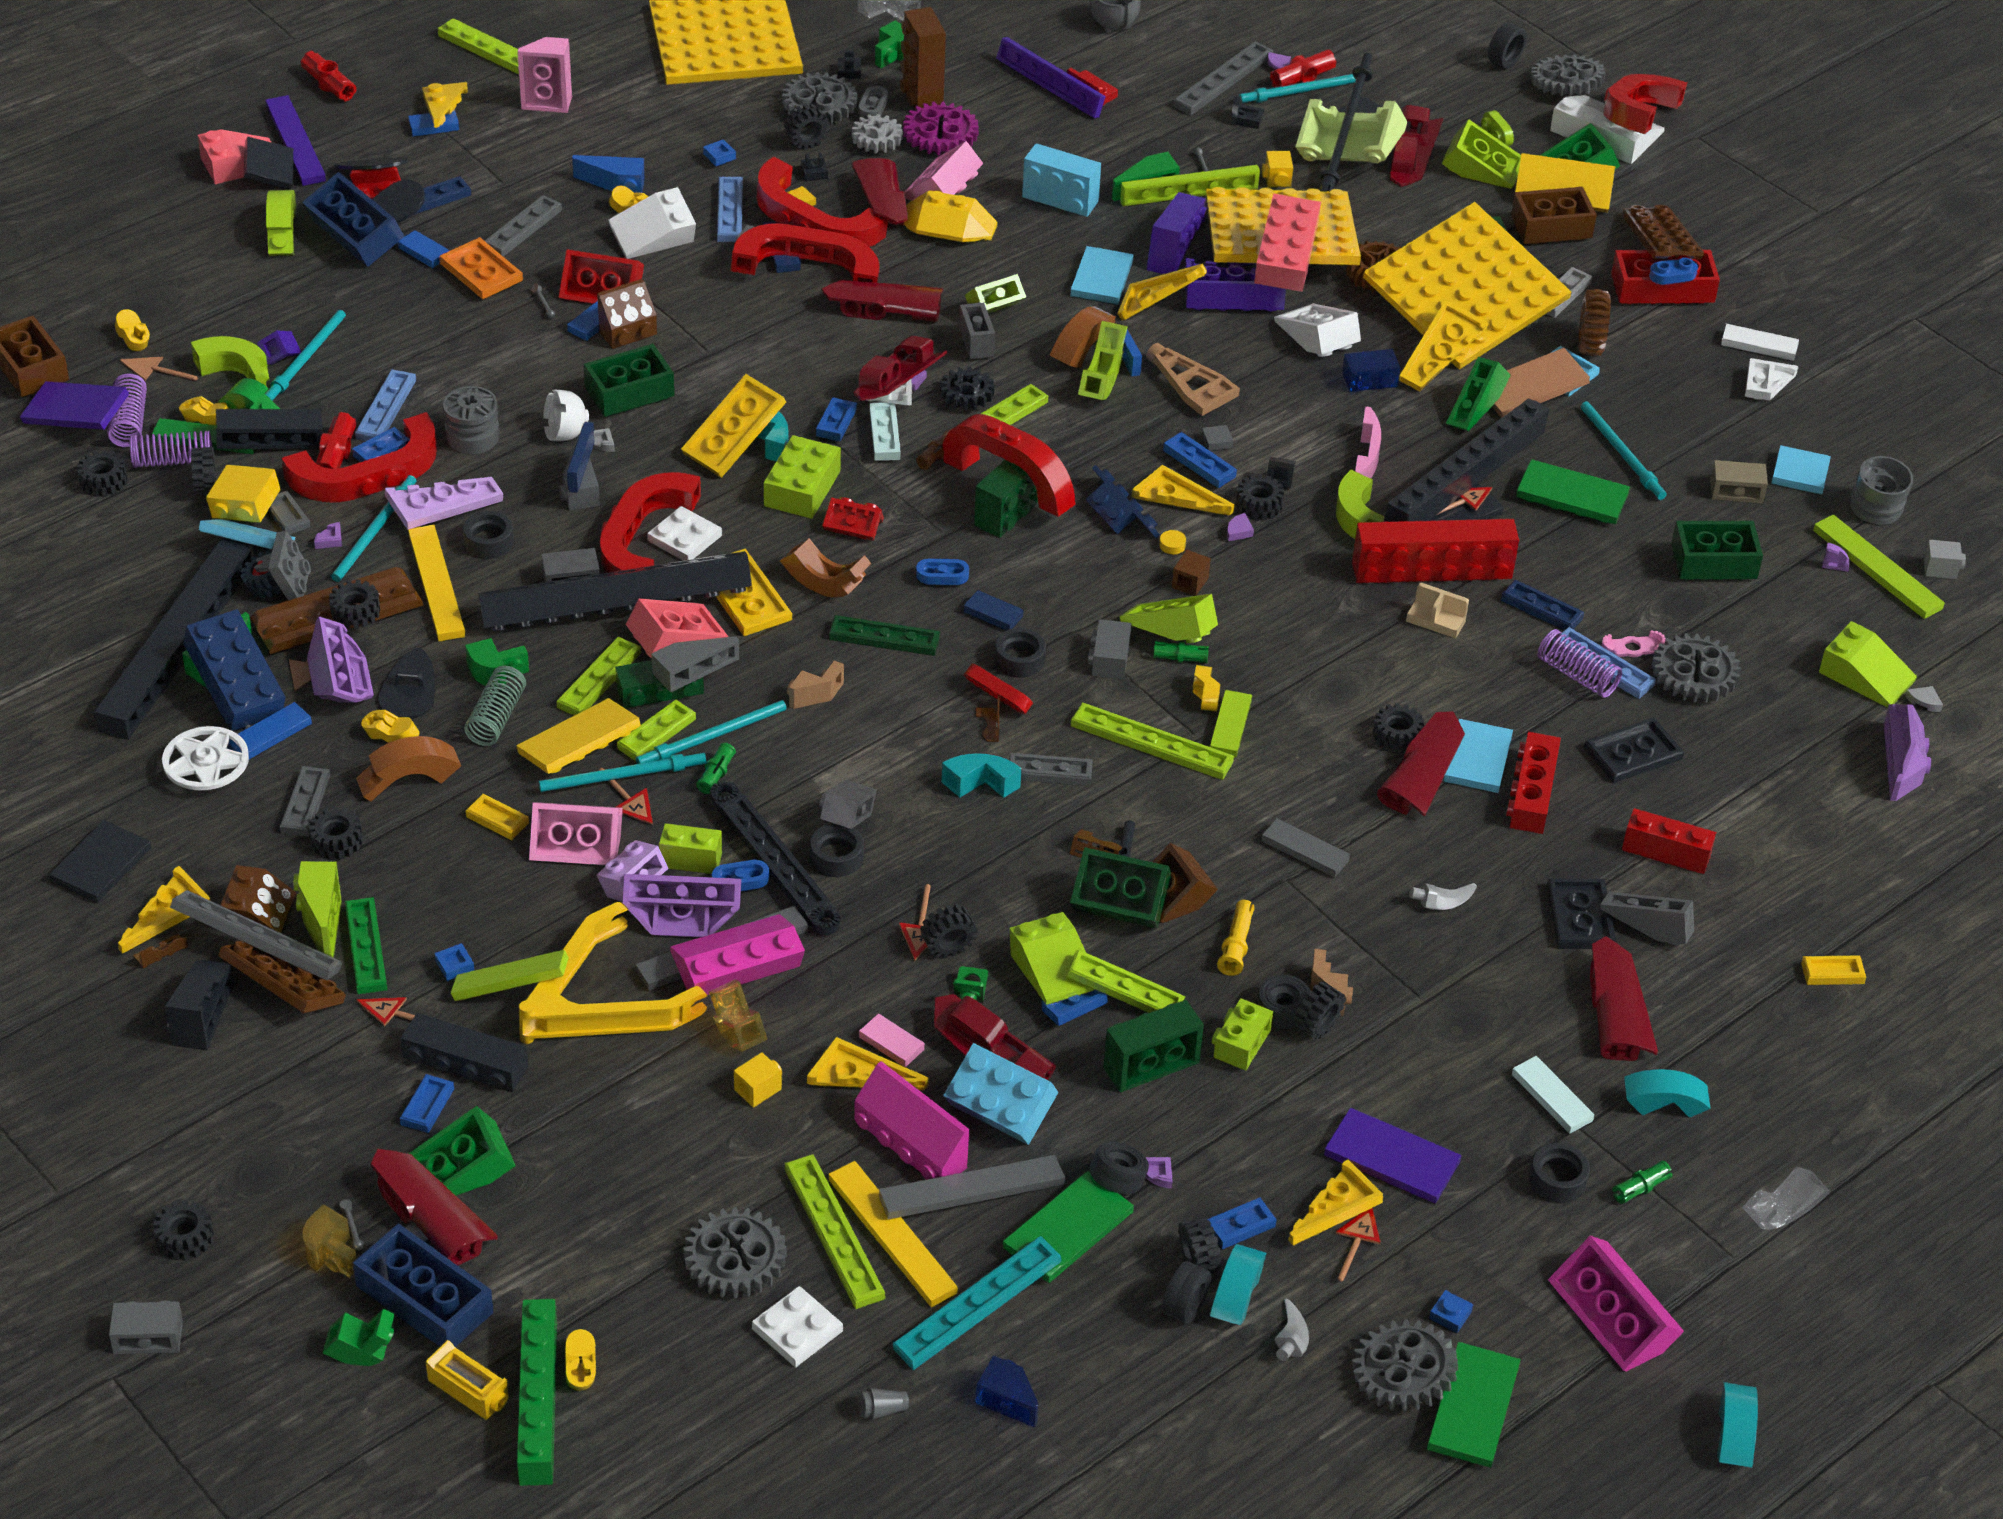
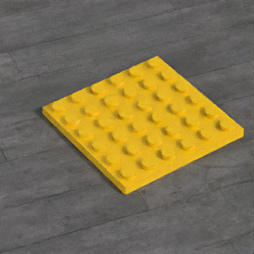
M649 0V8L667 85L803 73V64L785 0Z
M1223 187L1206 189V203L1214 262L1257 263L1273 194L1321 202L1319 222L1309 264L1360 265L1361 255L1348 192L1340 189H1333L1330 192H1322L1318 189L1296 191L1292 188L1284 190H1272L1270 188L1249 190L1244 187L1237 189H1225Z
M1473 202L1365 270L1363 276L1422 335L1426 333L1445 300L1488 322V327L1452 361L1459 370L1571 297V291L1476 202Z

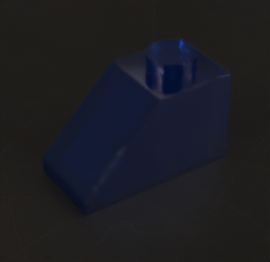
M993 1355L977 1383L976 1404L1035 1428L1038 1420L1039 1403L1023 1367L1018 1366L1011 1360H1003Z

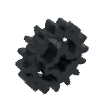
M969 366L967 370L958 367L957 372L949 370V375H943V381H940L941 398L946 399L947 405L954 403L955 409L963 406L964 411L968 407L977 410V405L986 407V402H992V396H994L995 391L994 379L989 378V373L981 374V369L979 368L976 371H972V368Z

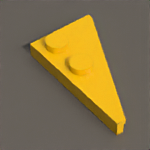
M467 82L445 85L433 83L428 85V87H422L423 97L434 128L439 127L445 122V114L453 112L456 104L462 100L461 94H467Z
M1203 264L1131 283L1117 314L1122 321L1201 278L1206 274L1207 270Z
M1164 465L1160 466L1132 489V497L1134 499L1224 515H1231L1234 512L1233 503Z
M180 866L173 870V877L166 886L161 885L157 890L156 896L151 898L138 915L139 921L132 929L127 928L122 935V939L118 942V948L122 954L189 918V916L170 908L172 900L176 896L188 890L210 900V897Z
M836 1037L807 1075V1083L820 1086L863 1087L880 1061L918 1090L926 1089L928 1077Z
M1349 1160L1344 1161L1342 1171L1335 1179L1331 1178L1328 1181L1326 1189L1322 1190L1310 1204L1309 1212L1304 1219H1299L1295 1223L1293 1230L1290 1232L1289 1242L1292 1245L1300 1243L1383 1203V1193Z

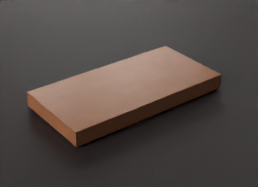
M1562 348L1507 370L1511 376L1501 397L1492 407L1502 418L1528 398L1542 403L1589 384L1590 377L1568 351Z

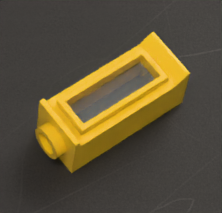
M449 1340L426 1360L428 1381L487 1420L495 1411L502 1410L509 1399L507 1379H501L455 1348Z

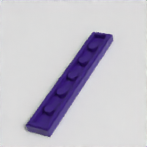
M1002 38L996 59L1091 117L1097 118L1100 116L1105 100L1103 94L1010 38Z
M289 96L266 99V107L284 146L293 148V166L302 185L306 186L325 182L326 176Z

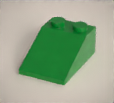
M1592 123L1540 155L1615 166V169L1620 167L1613 148Z
M477 1106L409 1153L454 1195L491 1184L516 1166L496 1121Z

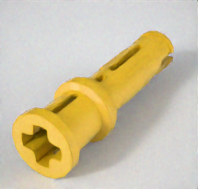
M1239 900L1237 902L1229 937L1222 943L1223 954L1218 959L1217 967L1220 972L1228 976L1239 975L1244 967L1242 959L1248 951L1246 937L1255 909L1254 904L1250 905L1251 902L1248 900Z

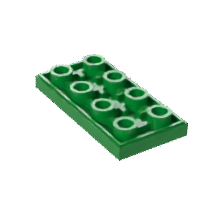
M1531 459L1517 489L1516 497L1525 499L1528 502L1547 505L1553 509L1572 512L1577 516H1586L1597 519L1602 523L1616 525L1629 494L1630 486Z
M1087 1171L1003 1241V1248L1010 1254L1015 1255L1041 1236L1061 1255V1262L1041 1276L1042 1279L1050 1283L1132 1214L1134 1205L1120 1194L1099 1185L1092 1178L1090 1172Z
M1458 1342L1456 1348L1458 1360L1457 1380L1451 1382V1391L1444 1390L1443 1399L1440 1402L1427 1450L1491 1468L1521 1359Z

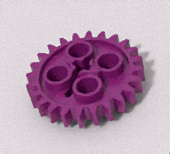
M933 102L932 106L924 103L923 108L916 106L915 111L910 110L909 115L905 116V121H903L904 137H907V143L912 142V147L919 146V151L927 149L928 154L936 151V154L940 155L941 152L946 153L965 141L972 147L973 141H977L979 131L978 120L975 119V114H970L969 109L962 111L963 106L955 108L954 103H951L949 106H946L945 102H942L941 105ZM940 118H944L942 139H938Z

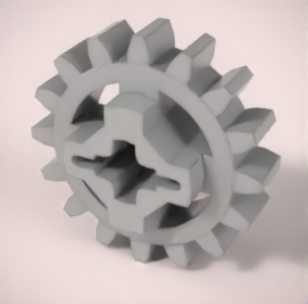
M877 114V116L868 115V119L861 117L859 122H854V127H852L853 143H858V148L865 147L866 152L874 150V153L878 151L886 153L887 148L894 150L895 145L900 146L903 130L901 129V124H897L896 119L889 120V116L881 118L880 114Z

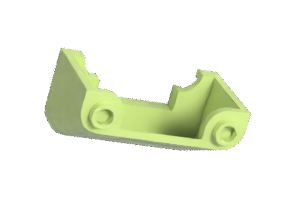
M1310 99L1296 144L1298 152L1307 161L1331 160L1345 113L1338 112L1335 106H1331L1330 109L1321 106V99ZM1385 101L1383 108L1378 107L1376 113H1355L1340 161L1379 163L1387 158L1405 132L1407 120L1396 101Z

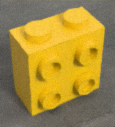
M226 465L206 499L212 518L261 523L281 489L275 469Z

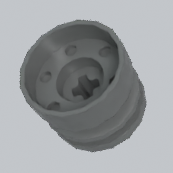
M466 386L451 391L445 397L443 402L445 435L447 444L453 450L465 454H477L492 449L498 443L500 437L498 405L496 396L490 390L477 386Z
M1876 456L1867 459L1859 469L1856 484L1850 496L1852 511L1860 519L1871 524L1886 525L1899 520L1913 485V474L1903 462L1892 457Z

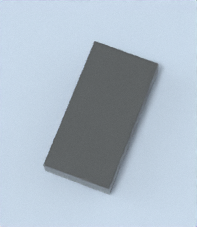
M289 492L279 493L268 509V512L282 531L287 530L290 535L310 528L309 519Z

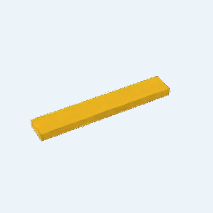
M435 525L408 529L438 641L465 637L464 625Z
M856 1161L829 1173L830 1183L930 1307L958 1294V1286L901 1217L887 1219L879 1199L878 1188Z

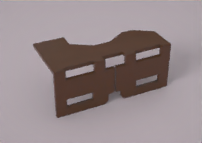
M998 695L997 708H976V717H982L987 722V727L982 731V737L987 742H999Z
M1081 829L1073 837L1070 854L1082 858V854L1075 852V849L1083 851L1084 847L1112 853L1104 850V847L1114 850L1113 854L1118 855L1122 847L1114 842L1096 839L1092 836V832ZM1078 838H1079V839L1088 841V844L1083 843V842H1080V841H1077V840H1078ZM1092 843L1099 844L1100 847L1095 848V846H1092Z
M176 934L160 942L159 947L150 946L133 956L144 969L148 965L162 960V957L168 954L171 956L175 952L187 948V938H181L179 934Z

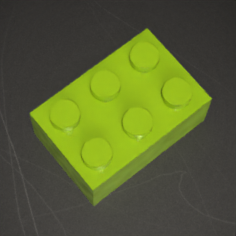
M792 435L764 481V506L813 519L840 473L841 448Z

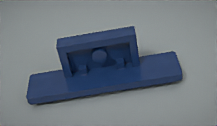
M1094 465L1092 470L1103 484L1085 499L1117 534L1137 518L1157 539L1160 534L1155 529L1158 525L1148 513L1145 516L1142 515L1141 512L1144 509L1134 498L1131 501L1126 498L1129 496V493L1120 483L1116 486L1112 483L1115 481V478L1106 468L1101 471Z

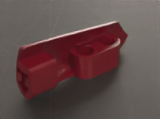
M1406 105L1400 109L1407 120L1405 132L1393 148L1390 180L1400 187L1410 185L1423 178L1444 119L1429 120V108Z
M868 158L852 162V168L874 215L886 218L888 224L903 226L904 222L908 220L905 193L900 191L895 162L883 158Z
M840 280L822 288V292L829 300L840 301V309L848 317L881 320L886 316V312L912 315V319L937 322L941 309L943 288Z
M909 336L895 347L893 354L889 357L877 355L862 367L859 374V388L854 391V395L860 401L887 396L946 355L947 350L933 354L932 339Z
M1453 711L1436 712L1411 741L1401 763L1377 791V796L1382 804L1404 815H1407L1413 807L1423 816L1426 815L1465 736L1463 728Z
M1605 936L1592 944V961L1590 966L1592 1006L1597 1008L1601 1055L1606 1059L1636 1061L1640 1049L1657 1055L1658 1049L1632 954Z
M955 994L935 998L934 1027L965 1057L972 1044L975 1043L1046 1080L1050 1079L1056 1065L1008 1032L1005 1022L970 996H964L963 999H960Z
M377 1149L372 1159L371 1167L378 1174V1187L382 1197L404 1223L414 1222L436 1251L456 1265H460L480 1255L482 1241L498 1239V1235L411 1154Z

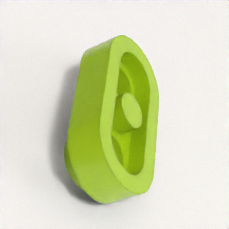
M1496 110L1485 112L1481 119L1482 129L1505 145L1511 146L1514 137L1510 125Z

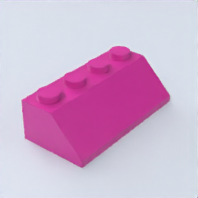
M780 914L670 947L686 990L699 986L707 995L800 967L805 952L794 925Z
M880 1061L855 1099L854 1120L858 1126L864 1130L867 1129L877 1137L883 1146L891 1148L899 1155L903 1162L915 1167L926 1180L962 1173L967 1169L969 1129Z
M1589 1236L1548 1279L1624 1371H1628L1662 1354L1684 1332L1613 1247L1605 1240Z

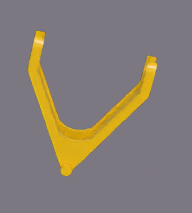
M616 902L587 916L563 950L566 951L569 957L564 975L539 982L527 1000L519 1004L520 1041L524 1044H530L535 1038L670 1031L701 1016L707 1009L706 1005L703 1002L692 1005L696 1001L707 997V994L701 987L695 986L668 1000L577 1004L568 1001L560 995L594 946L624 931L628 927L627 920L623 916L611 921L614 916L628 910L622 902Z

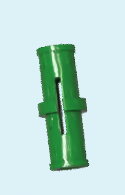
M1155 641L1154 658L1178 660L1177 663H1183V661L1207 663L1209 646L1189 645L1183 641L1179 643Z
M721 743L714 757L707 761L705 771L696 783L699 791L704 794H710L713 784H717L719 779L726 775L727 766L736 754V750L732 745ZM719 763V764H720L719 767L717 768V770L715 771V773H713L715 767H716L717 764Z
M1661 1160L1644 1171L1638 1170L1634 1172L1631 1178L1613 1187V1192L1619 1190V1192L1613 1194L1615 1199L1619 1203L1624 1204L1639 1194H1648L1654 1186L1672 1178L1673 1174L1671 1172L1667 1173L1671 1171V1167L1667 1162Z

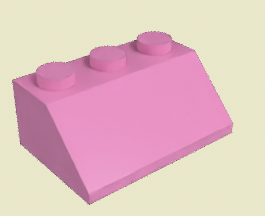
M544 37L519 48L518 65L521 109L568 113L572 98L569 39Z
M967 141L937 157L904 191L905 198L913 201L928 190L941 191L953 195L958 194L967 187L966 181L969 182L978 175L977 170L983 163Z
M533 803L529 860L606 865L618 855L622 808Z

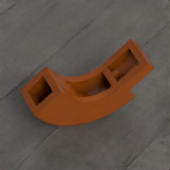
M1095 306L1081 310L1065 326L1050 356L1069 366L1081 368L1089 349L1098 339L1101 322L1115 323L1116 316Z
M810 538L794 546L780 560L787 571L806 588L827 597H843L848 595L863 580L862 578L866 575L864 570L871 564L865 555L846 565L834 563L818 550Z
M426 736L406 737L392 741L371 753L369 759L372 764L356 779L363 797L372 801L394 781L411 774L427 775L442 784L461 767V763L454 747L442 740Z

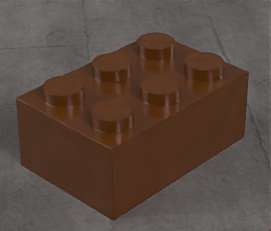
M1583 187L1514 193L1511 217L1524 244L1593 238L1597 215Z
M34 315L0 327V369L21 397L39 391L45 381L62 383L69 380L65 355Z

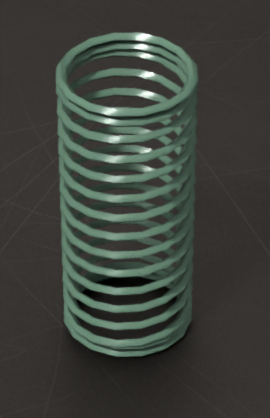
M499 666L493 671L464 726V732L474 743L482 746H491L497 742L526 687V679L519 670L510 666ZM500 672L510 673V674L516 676V677L521 681L522 687H521L520 683H519L517 680H515L513 677H510V676H508V675H503V674H498V675H496V674H497V673H500ZM496 677H508L514 680L518 684L520 689L518 690L517 686H515L512 682L506 679H500ZM498 680L505 681L515 687L516 690H513L508 685L499 683ZM497 689H500L505 693H508L510 696H506L505 694L500 693ZM494 693H497V694H499V695L505 697L507 700H504V699H502V698L496 696ZM493 698H497L500 701H503L506 705L495 701ZM491 702H494V703L500 705V706L503 707L504 709L499 708V707L493 705ZM488 706H492V707L496 708V709L499 710L501 713L496 712V711L490 709ZM486 710H489V711L495 713V714L498 715L499 717H496V716L491 715V714L488 713ZM485 715L491 716L496 721L487 718ZM474 722H476L481 728L490 732H494L495 734H488L479 730L475 726ZM479 722L484 723L485 725L489 726L491 729L485 728V727L482 726ZM470 723H472L473 727H474L477 731H479L480 733H482V734H484V735H487V736H495V737H494V738H485V737H482V736L478 735V734L472 729ZM468 726H469L470 730H471L476 736H478L479 738L484 739V740H493V741H491V742H483V741H480V740L474 738V737L470 734V732H469V730H468Z

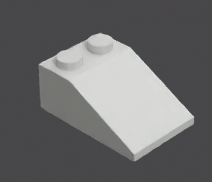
M678 187L654 193L609 219L608 222L626 259L694 242L696 223Z
M1310 304L1274 317L1275 322L1306 351L1317 353L1320 357L1329 356L1336 349H1349L1352 347V344L1361 341L1357 312Z

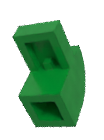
M896 20L879 29V44L875 45V65L880 68L896 60H903L901 41L904 40L901 23Z
M250 378L239 380L218 401V403H226L229 409H280L265 394L268 388L261 382Z
M492 638L465 645L467 666L473 678L482 685H487L493 671L499 666L513 667L522 674L529 672L528 652L525 646L498 652ZM500 672V673H497V674H496V675H498V674L508 675V676H510V677H513V676H514V675H512V674H510V673H506V672ZM499 676L496 678L506 679L508 677ZM498 680L499 683H503L506 685L505 681Z
M382 1309L372 1320L366 1323L350 1314L344 1313L329 1327L323 1354L352 1365L372 1366L382 1362L387 1344L394 1333V1329L391 1328L394 1314Z

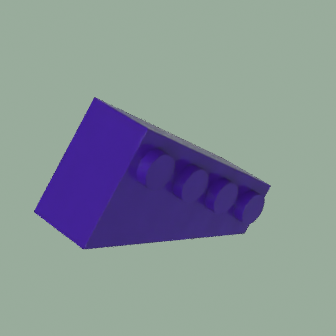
M1181 192L1177 193L1153 225L1146 270L1160 274H1167L1178 270L1197 230H1199L1201 222H1204L1208 212V208L1205 207L1206 198Z
M1186 258L1185 268L1199 264L1194 263L1195 259ZM1206 261L1204 265L1207 270L1206 274L1185 286L1186 308L1194 310L1218 309L1224 311L1228 309H1241L1243 311H1251L1256 309L1276 311L1284 310L1286 289L1255 284L1256 268H1252L1251 271H1245L1239 265L1232 264L1229 268L1216 267V262Z

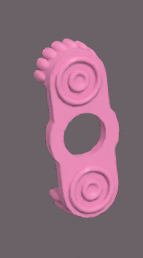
M1653 630L1646 637L1627 636L1623 639H1612L1611 634H1608V636L1605 635L1603 637L1602 646L1618 657H1639L1646 654H1654L1655 650H1658L1660 643L1665 644L1666 638H1664L1661 632L1658 633V631L1654 632ZM1627 643H1635L1639 645L1640 649L1632 651L1627 649L1625 645Z

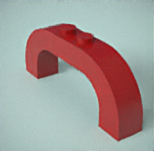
M1650 74L1627 75L1614 83L1610 88H1607L1604 96V101L1606 102L1603 114L1608 120L1623 128L1646 134L1652 128L1657 107L1641 102L1655 103L1677 109L1682 105L1688 82Z
M772 157L761 167L758 174L756 199L760 209L774 221L780 224L846 234L862 241L869 247L886 237L888 220L874 215L871 208L852 218L830 216L785 191V189L791 186L793 166L776 157Z
M764 224L744 232L735 242L732 253L731 272L755 275L757 265L762 259L772 255H786L837 264L852 274L853 281L878 283L880 266L874 251L862 241L842 233L789 224Z
M427 412L403 419L404 435L410 439L406 446L397 451L344 468L331 469L319 466L311 459L306 450L283 457L284 478L289 486L301 496L329 503L351 501L385 490V488L401 485L409 475L418 478L434 463L437 447L433 421Z
M975 414L968 417L946 434L943 442L944 463L964 471L980 459V447L1018 465L1031 477L1037 490L1040 509L1059 517L1075 505L1073 484L1065 466L1052 449L1033 435L985 414Z
M677 472L660 473L643 478L629 487L618 505L613 506L608 522L605 521L602 526L600 549L603 572L608 573L653 566L654 559L634 555L626 549L642 521L649 513L663 508L678 509L681 506L692 512L701 497L700 476Z

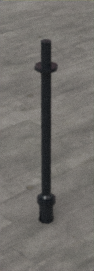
M1364 53L1360 66L1353 68L1352 74L1356 80L1328 170L1323 171L1321 174L1319 191L1330 192L1339 182L1340 177L1337 169L1364 82L1370 81L1373 76L1371 69H1369L1372 60V54Z

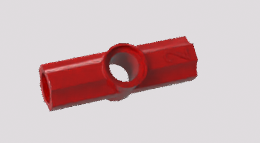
M1328 49L1308 58L1301 55L1294 57L1289 65L1270 72V80L1273 87L1288 86L1300 81L1302 83L1314 81L1318 74L1336 67L1334 54Z
M312 50L305 53L301 59V67L319 81V88L323 91H331L345 102L351 100L356 93V85L338 71V64L331 60H325Z
M340 412L339 415L334 416L328 433L322 434L320 453L316 461L317 465L338 469L343 459H348L351 450V438L356 428V419L352 418L349 413Z

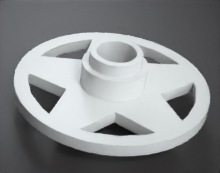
M206 726L190 729L176 736L166 746L162 763L165 774L175 784L192 790H211L236 780L247 767L249 753L245 741L237 733L222 727ZM212 734L203 742L192 738L199 735ZM230 739L240 747L242 753L226 749ZM177 748L182 757L169 765L170 756L173 750ZM235 768L230 774L219 779L220 770ZM196 774L200 782L188 781L181 777Z

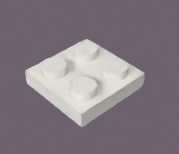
M681 506L648 532L647 537L648 542L685 561L694 559L722 536V528Z
M799 1286L753 1320L752 1329L796 1368L843 1332V1323Z

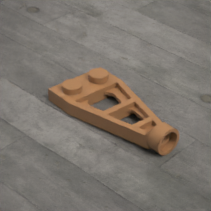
M1160 343L1153 344L1147 351L1146 358L1159 368L1183 401L1201 416L1239 396L1240 388L1226 377L1169 348L1163 347ZM1180 365L1188 370L1176 375L1171 368ZM1195 377H1200L1209 383L1194 391L1190 389L1186 382Z

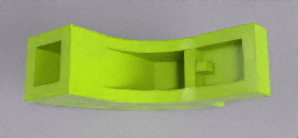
M271 190L267 193L266 228L268 230L269 256L294 255L293 218L296 217V196L294 190Z
M1106 321L1101 322L1095 353L1089 368L1083 370L1078 395L1100 400L1107 399L1120 369L1124 353L1122 350L1128 326Z
M228 336L209 337L191 342L193 361L202 376L219 371H236L242 373L247 378L261 382L267 387L266 381H269L266 354L252 342Z
M1350 470L1343 477L1339 485L1336 517L1342 529L1355 539L1357 523L1384 522L1385 517L1373 512L1365 505L1371 497L1373 479Z

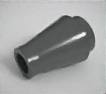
M867 1388V1391H861L859 1394V1411L862 1418L875 1420L900 1411H907L909 1408V1399L906 1391L899 1392Z

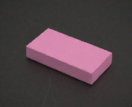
M880 1014L876 1015L859 1031V1038L904 1067L924 1051V1042Z

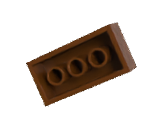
M931 7L904 11V21L901 22L904 40L901 41L903 60L900 62L903 79L900 80L901 91L906 93L908 103L914 109H916V106L923 108L924 103L932 106L933 102L941 105L944 102L946 32Z

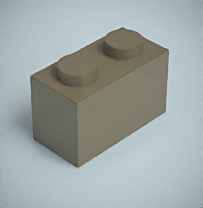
M1714 460L1710 478L1712 500L1763 504L1768 485L1766 464Z

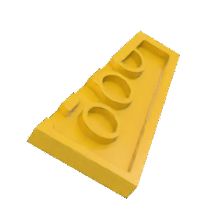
M1445 300L1398 380L1420 392L1488 327L1489 323Z

